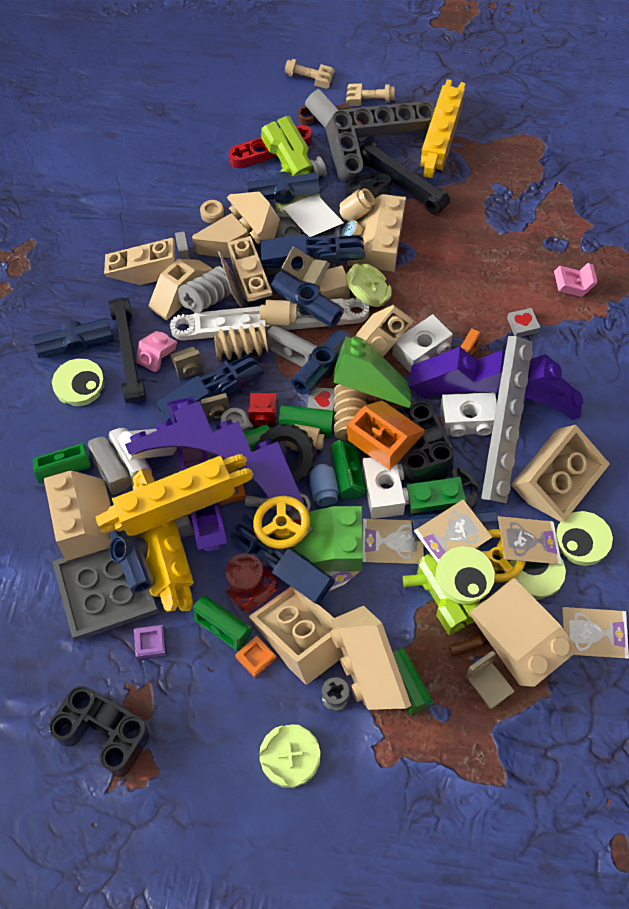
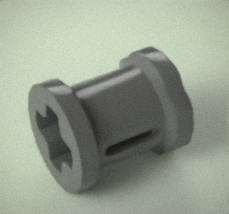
M330 678L322 687V701L328 710L338 712L347 706L349 687L345 680L341 678ZM334 690L337 694L341 693V698L330 697V691Z

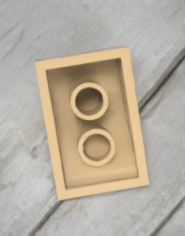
M515 578L511 579L469 612L520 686L535 687L578 651L563 627Z
M292 586L249 616L250 621L288 668L306 685L334 665L340 658L344 657L342 649H337L330 632L334 630L331 619H334V617Z

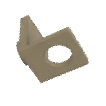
M292 247L281 268L303 283L311 282L319 286L330 263L313 259L298 248ZM296 256L301 257L303 260V267L299 271H295L291 266L292 259Z
M194 347L170 354L179 380L204 372L200 352L195 350Z
M226 393L201 400L208 422L221 419L222 414L230 409Z
M491 651L471 665L465 677L489 709H493L514 693L512 687L492 663L496 655L494 651Z

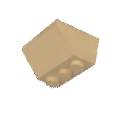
M382 194L375 198V205H373L372 210L356 221L363 227L362 235L364 238L365 258L362 260L347 261V266H353L357 263L361 266L364 263L378 270L395 272L406 197Z
M572 425L556 429L513 481L511 486L528 505L560 522H564L610 463L578 426Z
M67 471L44 478L56 542L65 561L108 549L112 541L109 532L105 534L101 532L95 518L108 511L111 507L105 480L75 471Z
M365 606L331 619L334 630L330 632L337 649H342L344 657L340 658V661L347 676L351 674L354 684H351L350 688L357 702L362 701L368 710L410 707L411 703L382 622Z

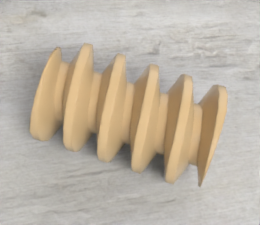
M262 323L259 324L258 331H255L253 325H249L248 333L245 332L242 326H239L238 334H235L233 328L229 327L228 335H225L222 329H219L217 337L214 335L218 362L222 360L223 354L226 355L228 360H231L233 352L236 353L238 359L242 358L243 351L249 354L256 350L258 356H262L263 348H265L268 353L266 332Z
M339 384L334 388V435L340 440L348 441L347 424L367 405L365 401L367 393Z

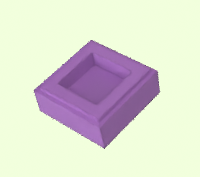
M163 625L134 629L135 655L137 660L166 656Z

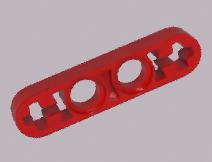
M305 125L296 126L306 145L310 146L312 143L311 129ZM261 137L235 145L229 150V161L235 168H244L278 157L277 154L269 152ZM259 147L266 149L264 152L255 151Z

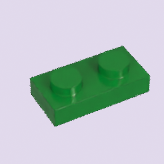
M460 477L406 484L411 514L448 509L462 500L466 502Z

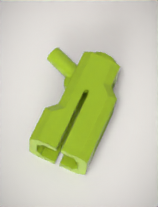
M290 116L278 119V125L274 121L262 128L261 138L269 152L277 154L282 163L283 169L281 171L288 172L291 176L311 173L312 164L307 157L309 148Z
M430 553L419 560L417 575L403 576V586H423L425 590L430 592L438 605L436 615L448 635H451L465 627L462 622L466 626L475 622L469 612L481 602L479 600L467 605L455 603L448 599L441 592L442 589L439 587V584H437L435 577L438 563Z

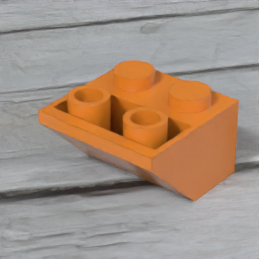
M384 401L365 405L347 424L348 441L390 471L425 433L423 428Z

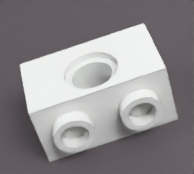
M432 314L401 335L393 345L392 355L411 372L412 365L449 351L453 334Z
M495 393L442 395L440 405L441 422L447 435L460 437L465 434H478L480 436L491 434L497 407ZM465 415H471L474 418H468Z
M372 457L364 458L362 471L367 489L371 519L404 515L405 504H409L407 488H402L401 480H404L402 464H396L390 471ZM389 484L392 487L384 489L380 485Z

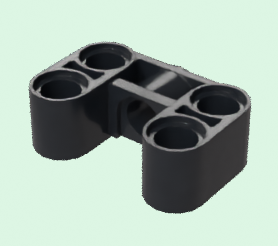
M420 401L412 403L410 408L405 406L396 408L395 410L425 430V433L416 442L418 448L404 455L405 480L413 484L433 481L451 474L454 467V449L432 405Z
M77 686L69 692L49 723L51 736L65 747L76 745L89 727L108 737L109 739L100 753V762L115 777H122L131 770L149 740V730L140 717L129 712L114 700L104 697L85 686ZM90 698L87 707L77 709L78 702L81 699ZM66 724H72L71 732L65 736H60L61 728ZM135 726L141 727L140 734L136 738H127L130 728ZM117 753L124 754L120 765L110 766V759L113 755Z

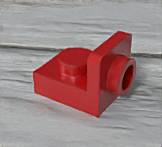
M250 394L248 416L252 425L257 427L266 424L267 426L276 425L277 394Z

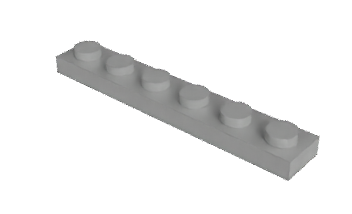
M508 336L481 499L507 503L510 492V480L515 463L514 456L519 438L521 414L524 408L523 402L528 383L529 365L533 354V342L518 336Z

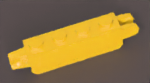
M447 79L446 84L442 86L422 148L420 166L424 167L423 177L433 178L435 169L442 171L444 169L461 114L466 83L460 82L458 88L452 87V80Z
M242 454L231 456L222 460L221 456H218L112 498L114 505L108 511L95 518L103 534L117 530V532L125 530L128 536H135L231 497L235 493L234 487L252 479V470L248 468L238 470V468L244 467L247 462L246 457Z
M141 469L138 471V474L134 475L133 490L155 482L150 470ZM172 520L138 534L137 538L145 539L148 545L146 561L155 583L149 589L150 594L155 597H161L166 612L176 611L177 606L181 611H191L193 599L189 587L194 582L176 521Z

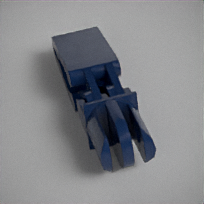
M335 231L334 236L309 237L307 234L262 240L260 243L261 265L263 268H281L292 247L298 248L313 259L337 263V266H339V261L362 260L365 258L363 235L337 236V231ZM296 256L292 259V268L301 269L303 267L301 257Z
M252 353L231 364H228L225 360L226 365L206 376L192 378L157 401V408L162 413L165 421H169L170 415L167 402L193 396L194 401H200L201 404L202 399L226 393L227 396L238 390L242 393V386L261 377L265 371Z
M244 515L241 520L254 529L253 520ZM241 524L237 525L235 530L251 541V543L234 533L231 534L230 538L245 548L247 554H251L268 567L272 566V572L315 604H321L336 580L297 550L271 548L263 544L252 530ZM273 533L268 536L272 539L280 540Z

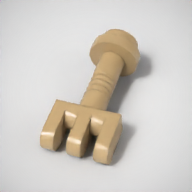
M297 59L287 60L285 66V73L288 76L293 77L294 73L314 78V86L325 89L329 88L335 72L334 68L322 64L319 70L297 65Z
M362 83L349 84L347 87L346 103H349L350 106H361L362 99L385 98V102L390 103L395 100V87L387 84L385 89L363 90Z

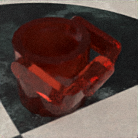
M247 553L238 554L227 564L226 578L229 589L225 592L240 610L245 613L262 604L279 587L277 579L254 555ZM264 576L271 582L266 587H264ZM241 600H248L245 604L241 602Z

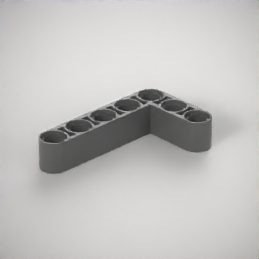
M422 101L336 111L327 123L326 133L338 178L347 183L355 178L363 168L357 137L423 130L432 120L435 111L434 106L429 102Z

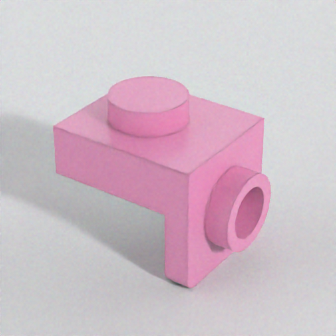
M587 263L580 271L564 266H559L554 271L560 292L583 297L597 284L594 266L590 263Z
M155 331L139 341L136 363L153 372H157L160 369L161 359L176 350L177 341L168 337L163 332Z

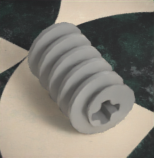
M220 266L180 286L177 292L180 303L195 313H200L203 309H207L210 305H214L217 301H221L224 297H228L231 294L225 271Z

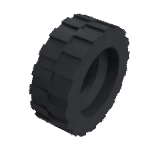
M283 424L271 427L259 437L260 440L256 443L257 445L269 439L272 444L281 441L292 442L299 452L297 462L289 467L295 482L306 477L316 461V446L313 445L312 437H309L308 432L296 425Z

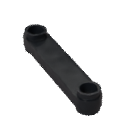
M368 141L359 147L363 166H369L377 173H385L391 176L393 184L424 204L427 211L431 214L440 213L450 203V196L444 189H437L381 151L375 142Z
M129 297L115 298L109 301V308L112 320L117 321L126 377V383H122L125 403H138L146 400L143 380H138L128 321V317H133Z

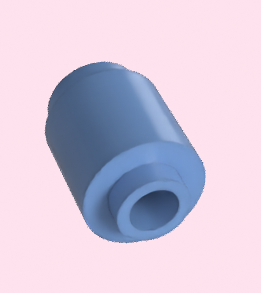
M327 464L314 466L308 473L313 500L316 501L318 506L323 507L335 504L339 496L335 469Z

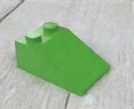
M346 336L335 365L334 383L410 408L411 391L408 387L409 383L370 344H367L366 340L356 336L352 338Z
M333 506L310 511V525L313 530L294 548H289L300 552L323 571H362V506Z

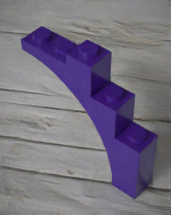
M461 347L455 348L412 365L408 387L424 399L457 392L499 393L505 352L502 350L483 358L475 359ZM546 354L530 359L528 383L524 398L552 407L572 420L581 417L582 394L561 378V366Z
M193 396L167 402L172 424L177 423L173 413L178 410L177 405L193 399L195 403ZM177 447L182 471L208 461L206 451ZM218 502L191 513L198 550L213 551L221 548V544L227 543Z
M193 399L178 404V410L173 412L177 423L172 424L171 420L155 426L157 431L146 435L145 431L129 437L131 442L125 444L131 456L149 450L169 447L202 450L221 456L224 459L242 454L246 457L247 462L241 469L248 468L252 470V478L263 489L269 499L276 496H290L304 504L278 442L272 444L270 439L255 445L256 451L251 452L239 421L233 423L231 419L216 425L217 430L212 432L200 401L194 403ZM286 504V511L294 508ZM276 505V506H273V507H274V509H275V511H276V513H277V505Z

